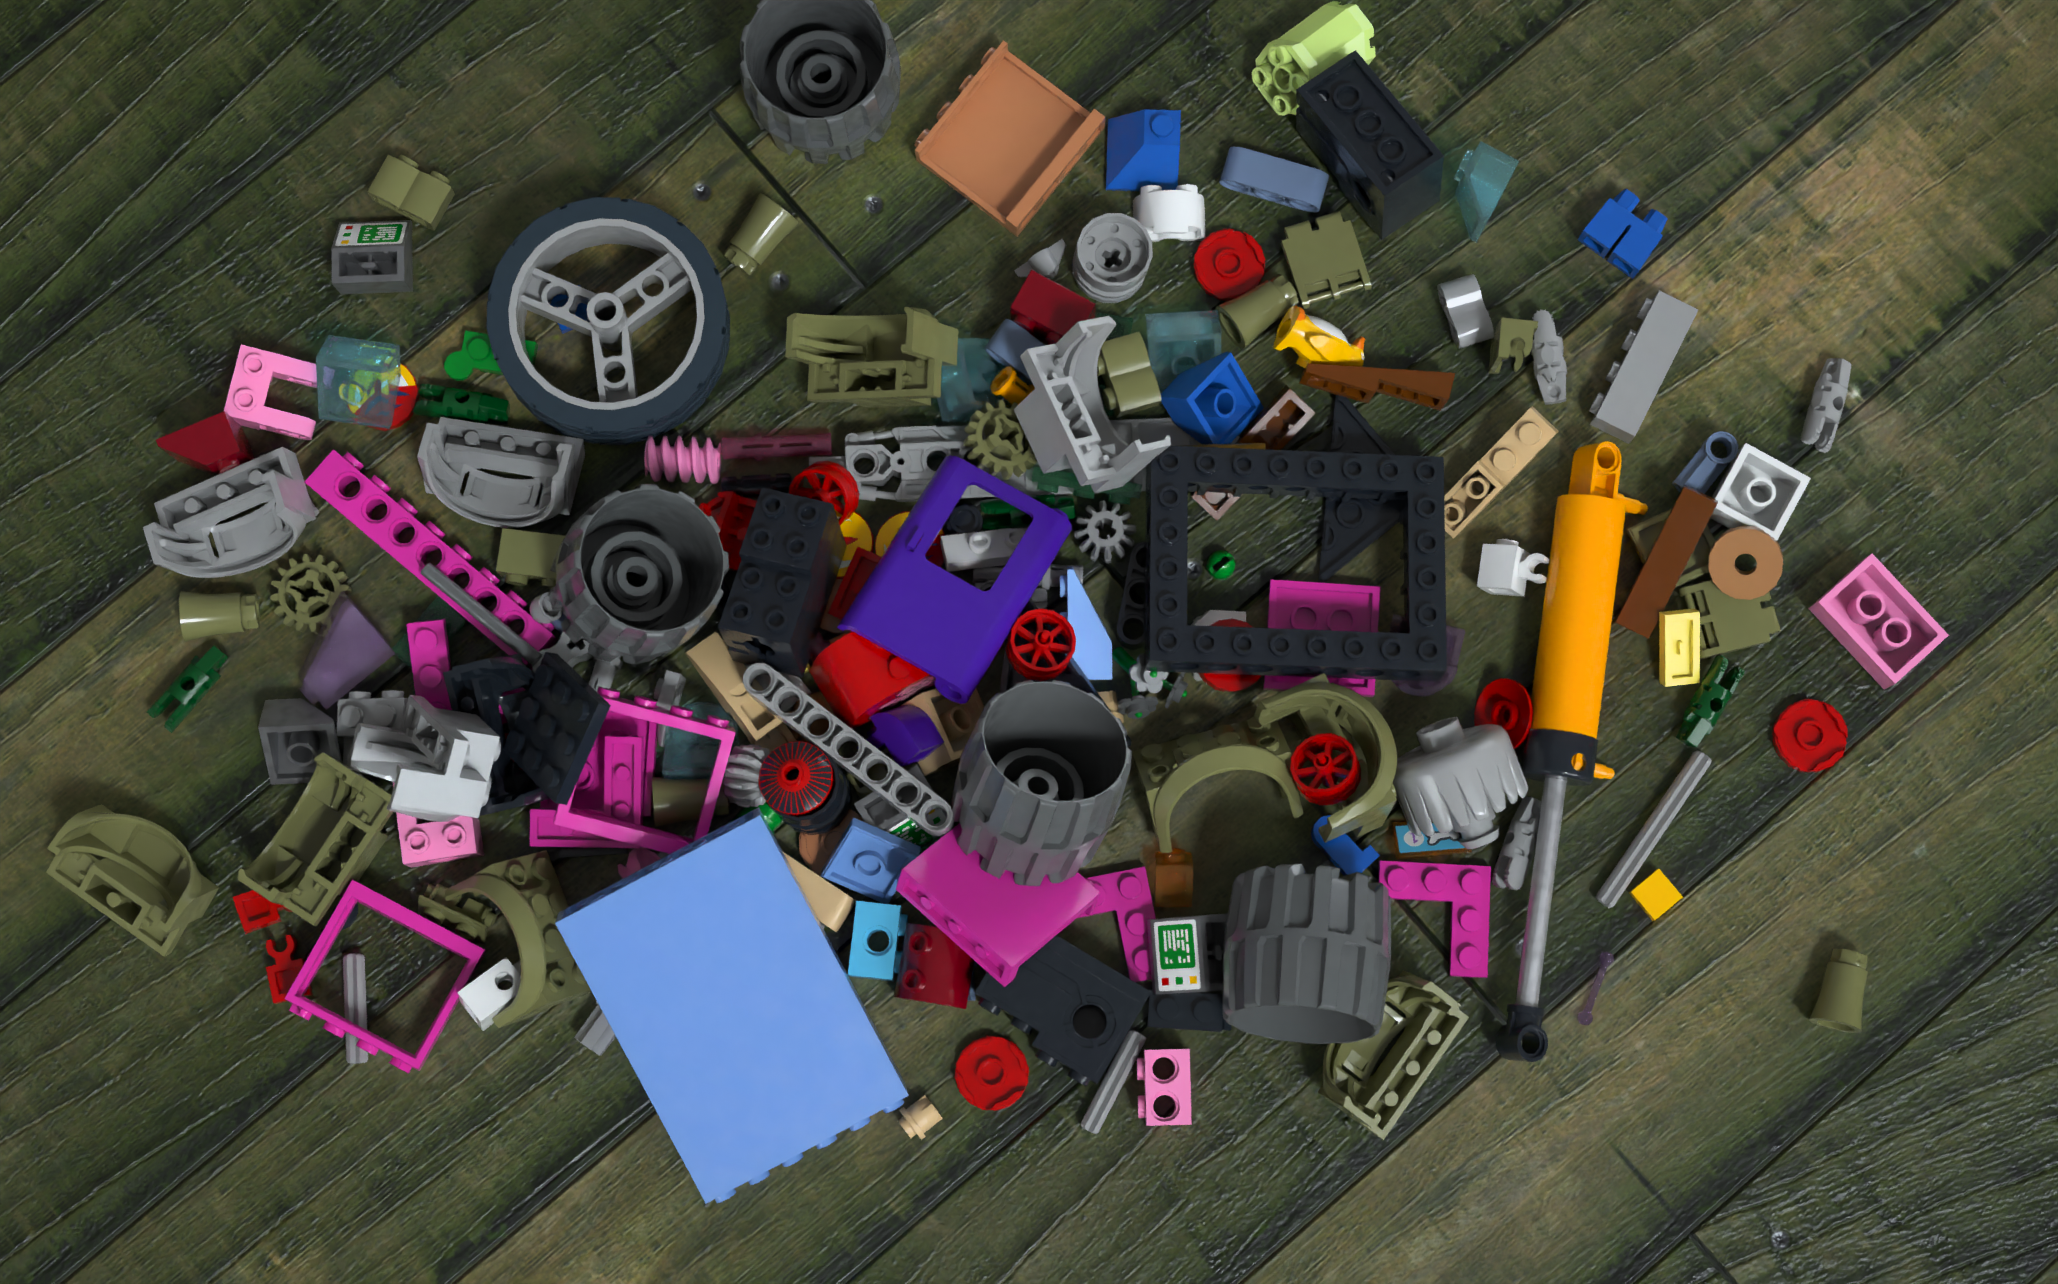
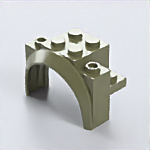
M904 307L906 314L834 316L793 313L787 317L785 357L809 364L807 401L814 403L846 401L867 408L931 406V398L941 397L942 366H957L958 329L939 323L926 309Z
M324 752L315 757L316 769L281 828L261 854L249 866L241 868L238 873V880L269 901L283 905L313 926L319 924L337 895H344L352 880L356 882L360 880L388 838V835L381 830L393 813V811L387 810V805L391 799L390 793L356 770L350 769L345 763Z

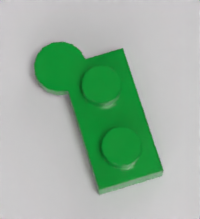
M465 330L462 350L451 353L444 362V369L447 375L457 381L469 378L474 369L481 372L503 375L494 359L489 336L485 333ZM525 340L526 349L531 364L534 367L538 344L534 341Z

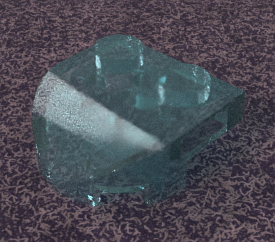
M694 702L685 706V708L693 710V717L707 720L708 715H714L721 719L729 720L728 726L734 727L736 732L730 755L735 746H740L737 723L724 712L722 706L711 702ZM667 726L662 766L663 778H710L720 740Z

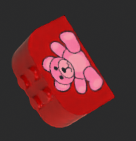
M853 631L825 648L816 657L809 669L810 674L832 708L835 716L852 730L870 721L872 715L892 709L935 685L936 678Z

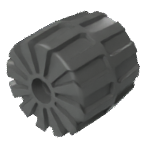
M761 0L756 5L757 12L750 24L743 27L740 38L742 59L740 63L741 85L746 102L760 129H766L771 134L777 148L790 156L794 149L805 152V159L815 164H827L829 155L838 153L842 160H851L865 153L864 142L867 139L872 142L879 141L890 128L891 114L899 104L901 68L899 54L890 27L882 21L876 4L872 0ZM831 75L830 80L824 84H818L813 81L816 77Z
M640 484L631 491L621 493L616 490L592 505L572 524L554 557L550 571L556 573V584L550 589L549 598L552 610L562 609L566 619L562 622L561 626L564 633L573 643L584 639L590 643L588 652L595 658L607 662L623 656L624 662L638 664L649 662L687 642L707 622L723 596L724 592L721 589L723 577L729 570L728 553L723 550L718 534L721 529L712 516L708 517L694 504V498L681 491L677 494L659 489L657 484ZM630 572L638 577L642 584L641 587L630 585L626 579V573Z
M1032 680L1015 683L1013 688L1002 694L996 693L986 703L961 754L950 802L953 821L960 822L962 833L957 838V843L966 856L974 850L983 856L980 868L985 872L1000 879L1005 870L1014 872L1015 884L1040 886L1045 875L1048 876L1051 883H1060L1074 877L1080 867L1086 866L1093 859L1117 814L1131 769L1132 751L1128 749L1126 742L1127 731L1122 721L1116 718L1104 705L1105 702L1093 693H1086L1071 686L1070 683L1057 680L1052 682H1033Z
M1280 864L1275 869L1269 866H1261L1238 875L1232 886L1224 936V1020L1229 1025H1233L1238 1030L1248 1034L1306 1044L1352 1043L1377 1035L1383 1022L1391 963V898L1388 895V889L1382 883H1369L1371 877L1356 872L1339 877L1340 868L1323 865L1318 866L1314 874H1307L1302 864Z

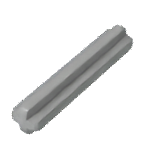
M360 953L346 954L343 956L345 1019L367 1030L365 957ZM345 1032L346 1061L350 1064L367 1062L368 1052L356 1046L359 1039Z
M1131 1029L1127 1032L1081 1122L1083 1129L1093 1134L1099 1133L1146 1041V1037L1141 1033Z

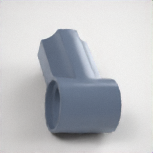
M1719 431L1707 438L1672 482L1677 491L1681 492L1684 485H1687L1705 494L1729 462L1736 457L1738 443L1735 437L1728 432ZM1712 442H1720L1726 447V458L1719 459L1711 453L1710 446Z

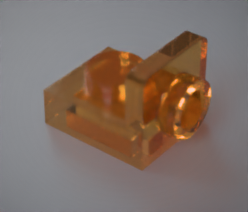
M1172 848L1170 853L1155 852V907H1192V853L1185 852L1181 848Z

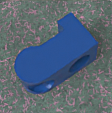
M1331 815L1319 818L1312 826L1311 838L1335 867L1340 868L1343 876L1356 872L1362 873L1380 856L1371 845L1362 851L1346 833L1325 843L1318 829L1327 824V818Z

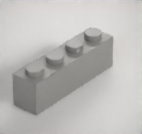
M1660 290L1653 300L1645 299L1637 314V318L1642 319L1637 332L1630 329L1621 346V349L1626 351L1621 363L1614 361L1605 378L1606 381L1610 382L1605 395L1599 392L1589 412L1595 414L1590 425L1628 444L1633 440L1698 309Z

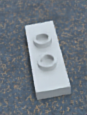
M1006 528L941 536L940 545L947 572L1006 565L1028 528Z

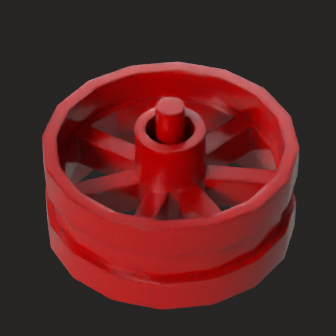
M828 460L815 462L795 476L789 486V494L832 503L834 509L843 515L841 518H838L839 525L850 518L858 507L860 494L857 482L851 473L838 463ZM815 473L826 475L823 485ZM805 476L813 489L803 487ZM843 495L845 505L835 498Z
M1041 608L1027 611L1016 620L1008 635L1006 653L1009 663L1019 674L1028 679L1039 681L1053 679L1061 674L1070 662L1075 652L1076 636L1071 624L1064 616L1057 612ZM1035 622L1036 634H1032L1022 626ZM1043 623H1047L1055 629L1051 632L1043 630ZM1017 633L1030 643L1016 647L1014 643L1015 634ZM1061 633L1067 645L1053 643V639ZM1050 651L1067 655L1058 665ZM1029 652L1032 657L1031 663L1026 662L1020 654ZM1043 658L1049 665L1048 668L1036 667L1037 661Z
M1332 733L1316 734L1305 739L1297 746L1291 757L1290 771L1299 793L1309 802L1318 805H1334L1342 802L1356 791L1361 781V766L1352 744L1344 737ZM1332 750L1344 752L1334 759L1331 758ZM1352 759L1351 770L1338 768ZM1307 760L1314 764V767L1302 768ZM1315 776L1309 786L1304 785L1300 781V778ZM1338 777L1345 778L1338 785H1335ZM1321 784L1330 787L1328 789H1318Z

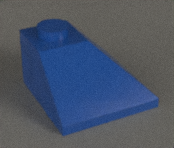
M1144 109L1108 119L1106 190L1140 191L1141 187L1147 185L1161 186L1162 190H1176L1179 171L1181 110Z
M1231 352L1222 353L1180 373L1161 393V402L1175 425L1202 445L1231 444L1264 408Z

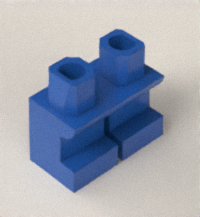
M1624 189L1614 199H1608L1582 231L1578 241L1602 258H1605L1625 231V236L1613 250L1607 261L1634 279L1663 235L1660 233L1666 224L1667 217L1659 211L1651 209L1642 221L1631 213L1640 199L1628 189Z

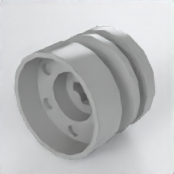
M1106 213L1093 218L1082 229L1072 259V274L1078 288L1089 298L1101 303H1119L1131 298L1141 288L1153 257L1152 240L1146 228L1135 218L1122 213ZM1110 259H1114L1116 265L1113 264L1110 268L1104 265L1105 262L1108 263Z

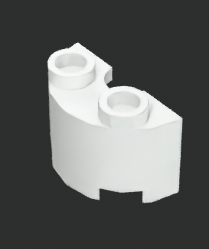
M1147 185L1140 188V195L1136 196L1133 200V218L1146 228L1152 242H1159L1163 239H1178L1180 241H1203L1205 239L1204 197L1198 194V187L1196 185H1179L1176 187V190H1162V187L1157 185Z

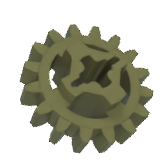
M999 400L994 408L988 402L981 408V411L976 410L970 417L972 422H969L964 428V431L969 436L963 441V445L972 447L973 450L967 457L968 459L977 458L980 461L977 467L981 470L986 466L989 468V474L992 476L1001 472L1003 480H1008L1013 473L1019 478L1026 472V469L1030 470L1037 463L1036 457L1013 410L1018 406V403L1014 402L1009 408H1006L1004 401ZM982 430L986 436L985 440L982 439ZM1022 440H1024V448L1021 445Z
M303 554V563L299 564L291 558L289 559L290 570L278 569L283 578L281 581L271 582V585L278 589V593L271 595L270 600L280 603L274 612L278 616L286 615L283 621L285 625L291 627L296 623V630L300 633H304L309 626L311 632L319 634L320 625L323 624L331 630L333 629L331 619L336 617L343 620L345 618L340 609L341 607H351V603L344 599V595L351 593L352 588L348 585H342L349 577L345 572L336 573L339 568L336 562L331 561L326 566V558L323 555H318L315 562H313L310 555ZM306 572L304 577L294 581L299 575ZM326 574L333 583L334 592L329 591L326 587ZM315 589L324 597L312 596L307 599L298 591L310 592ZM288 595L294 597L297 602L295 608L297 613L291 608ZM329 607L325 612L316 616L318 611Z

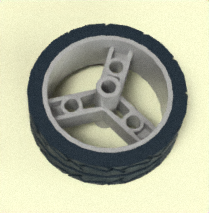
M592 197L565 204L561 208L558 207L535 219L515 238L512 245L510 244L495 269L489 289L486 328L494 359L518 400L539 421H542L545 425L564 436L580 438L584 442L591 444L628 445L647 440L650 435L655 438L682 424L709 397L722 375L728 354L730 314L720 274L704 244L683 223L677 222L678 219L653 205L635 200ZM603 244L631 245L648 250L661 257L613 293L603 292L596 294L548 273L550 269L567 256L582 249ZM657 283L664 287L663 291L657 296L651 297L645 294L646 288L651 284ZM692 290L696 299L697 322L694 339L685 359L671 377L654 390L638 397L631 340L633 332ZM563 294L569 297L568 302L562 307L557 308L550 305L551 300L556 295ZM634 297H639L643 306L628 318L623 304ZM579 303L587 305V316L590 322L574 315ZM527 310L592 337L599 402H590L564 393L552 386L534 369L525 342L524 326ZM603 347L611 351L622 350V355L605 358ZM611 370H624V378L617 383L608 381L607 375Z

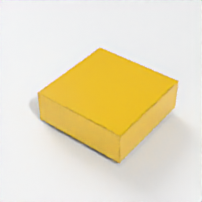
M1660 869L1655 870L1629 892L1652 921H1655L1683 898Z

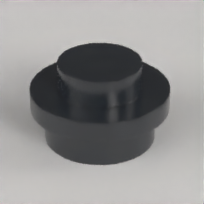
M967 503L958 504L946 521L947 528L952 535L980 532L983 518L975 506Z

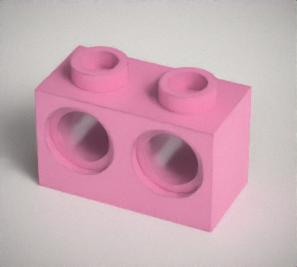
M1190 1049L1144 1050V1058H1137V1080H1144L1145 1095L1138 1096V1118H1145V1126L1192 1125ZM1158 1058H1167L1172 1062L1174 1072L1169 1079L1161 1080L1154 1075L1152 1067ZM1161 1095L1169 1096L1175 1104L1174 1112L1166 1118L1158 1116L1153 1108L1154 1101Z

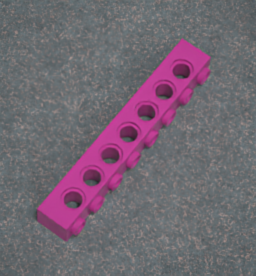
M333 449L305 481L309 487L508 655L517 653L421 575V571L426 565V557L431 551L440 550L442 552V559L435 567L452 581L461 573L469 574V584L463 590L480 604L484 598L495 596L497 598V606L491 613L504 624L509 626L513 620H524L525 628L519 636L538 652L551 648L558 641L551 633L555 626L551 623L544 624L535 621L531 615L523 610L527 603L512 590L507 595L496 587L500 582L496 576L484 566L479 572L469 564L473 558L458 544H455L452 549L441 540L445 534L430 521L423 525L414 518L418 511L402 497L398 502H395L387 495L391 488L376 475H373L370 480L363 475L360 470L364 465L350 453L346 452L342 457ZM351 482H359V492L353 497H345L346 486ZM380 504L387 505L386 516L381 520H372L373 509ZM413 527L415 530L414 538L408 543H400V532L404 528ZM522 658L523 663L533 670L532 665Z

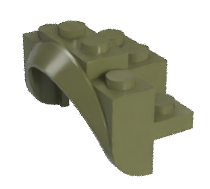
M102 804L74 815L59 830L47 848L56 854L46 871L48 875L164 957L172 953L188 923L203 917L219 889L217 885L200 874L196 867L197 863L193 861L185 846L168 830L140 817L115 814ZM91 854H95V855H99V856L105 857V859H102V860L99 861L97 858H95V857L92 856Z

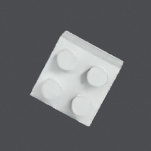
M1745 443L1731 461L1712 498L1718 500V504L1710 518L1730 529L1738 526L1758 527L1777 541L1811 478Z

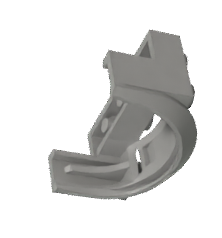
M440 417L438 424H426L417 458L426 493L434 494L448 508L472 521L495 527L515 528L543 522L557 514L570 515L585 458L584 440L580 438ZM482 468L527 475L535 479L504 478L477 469ZM469 472L464 494L462 495L460 490L465 473Z
M280 447L155 502L154 505L160 525L153 522L144 526L143 530L155 565L190 577L217 578L248 572L276 560L293 546L305 529L306 523L315 520L316 516L296 453ZM268 502L267 504H265L264 506L250 514H247L243 517L223 524L216 525L218 522L222 520H225L238 513L255 507L261 503ZM210 531L213 535L219 558L214 556L209 539Z

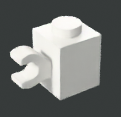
M1497 539L1496 544H1483L1477 587L1494 595L1524 596L1527 580L1537 584L1547 582V577L1542 574H1535L1534 568L1539 563H1549L1550 559L1539 553L1530 555V553L1518 546L1519 543L1514 540Z

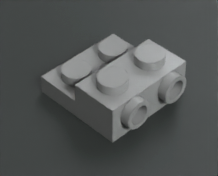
M355 691L349 692V699H338L337 736L344 737L343 763L348 765V758L358 723L400 730L408 698H404L403 691H382L381 698H371L370 692ZM357 771V772H359V773L362 774V775H370V774H366V773Z

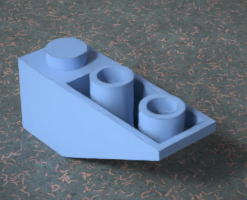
M1067 566V575H1060V597H1067V612H1060V615L1064 616L1071 624L1076 636L1075 652L1072 657L1088 680H1112L1111 637L1073 566Z

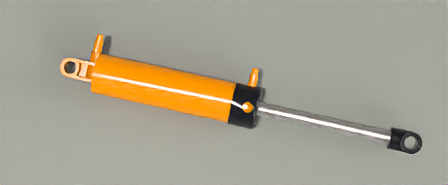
M1608 441L1584 445L1575 451L1569 492L1566 495L1557 497L1531 695L1533 717L1530 730L1523 742L1520 765L1525 778L1544 782L1516 1003L1507 1005V1024L1499 1029L1496 1036L1498 1053L1503 1058L1513 1061L1536 1062L1543 1058L1548 1048L1546 1032L1541 1028L1545 1009L1538 1008L1566 785L1586 786L1593 782L1594 777L1612 779L1615 774L1613 768L1595 763L1598 746L1597 732L1625 513L1644 515L1648 511V506L1639 500L1628 498L1618 493L1622 462L1621 453L1614 443Z

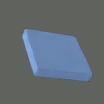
M853 817L824 864L821 877L883 904H888L897 891L896 886L902 868L919 856L920 846Z

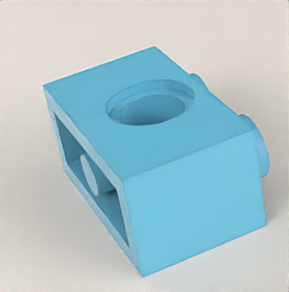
M856 901L848 976L894 981L895 973L898 974L901 951H897L899 936L904 937L906 924L908 923V915L902 914L901 905ZM877 931L885 932L889 937L888 947L881 952L872 951L869 947V938Z

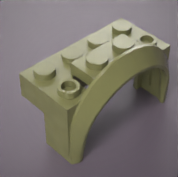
M1325 673L1281 693L1260 700L1254 714L1259 727H1263L1288 715L1302 742L1316 734L1332 733L1344 737L1353 746L1351 734L1364 753L1366 762L1363 759L1358 760L1361 766V781L1356 791L1346 800L1337 803L1341 810L1328 817L1327 824L1318 829L1324 842L1326 843L1352 830L1355 836L1359 837L1383 826L1397 801V794L1393 785L1397 767V752L1392 732L1381 713L1360 694L1346 687L1330 683ZM1338 705H1341L1342 709L1339 715L1336 717L1335 712L1337 710ZM1332 750L1331 758L1334 759L1344 752ZM1352 759L1338 768L1351 770ZM1338 777L1335 785H1338L1345 778Z
M1252 717L1246 721L1231 725H1220L1213 730L1194 735H1183L1176 740L1161 744H1150L1143 749L1132 751L1137 775L1145 795L1152 829L1161 853L1172 852L1169 822L1177 801L1193 785L1219 773L1231 770H1252L1264 773L1278 782L1281 799L1288 798L1293 818H1298L1304 814L1299 790L1290 771L1291 751L1277 720L1259 727L1256 719Z
M547 850L494 863L445 890L446 901L467 892H473L475 897L481 894L488 897L502 911L514 933L521 963L520 985L518 993L510 1006L492 1018L498 1028L529 1019L554 1005L592 992L555 924L558 913L569 906Z
M1404 970L1398 977L1388 980L1385 1002L1392 1003L1405 1013L1406 1019L1385 1004L1382 1026L1377 1035L1372 1038L1359 1040L1358 1042L1327 1044L1323 1060V1085L1317 1092L1382 1140L1388 1135L1469 1018L1459 1010L1461 1004L1433 982ZM1404 1028V1032L1399 1037L1395 1045L1392 1047L1388 1055L1385 1057L1381 1065L1378 1067L1376 1072L1372 1076H1370L1375 1064L1377 1063L1379 1057L1381 1056L1385 1048L1393 1040V1038ZM1342 1066L1345 1067L1347 1070H1349L1351 1073H1353L1356 1077H1358V1078L1361 1079L1362 1081H1357L1355 1078H1353L1351 1075H1349L1347 1072H1345V1071L1342 1069Z

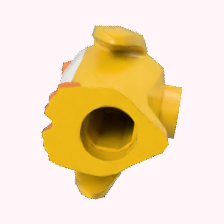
M1296 305L1288 309L1279 324L1273 345L1274 349L1281 351L1287 347L1292 348L1299 356L1296 364L1303 368L1308 363L1357 367L1364 365V337L1360 336L1349 344L1342 331L1333 324L1321 318L1306 315L1305 311Z

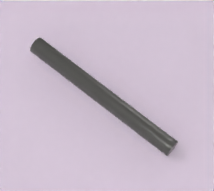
M428 563L425 565L421 575L517 654L521 653L522 658L534 666L541 659L542 654L433 564Z

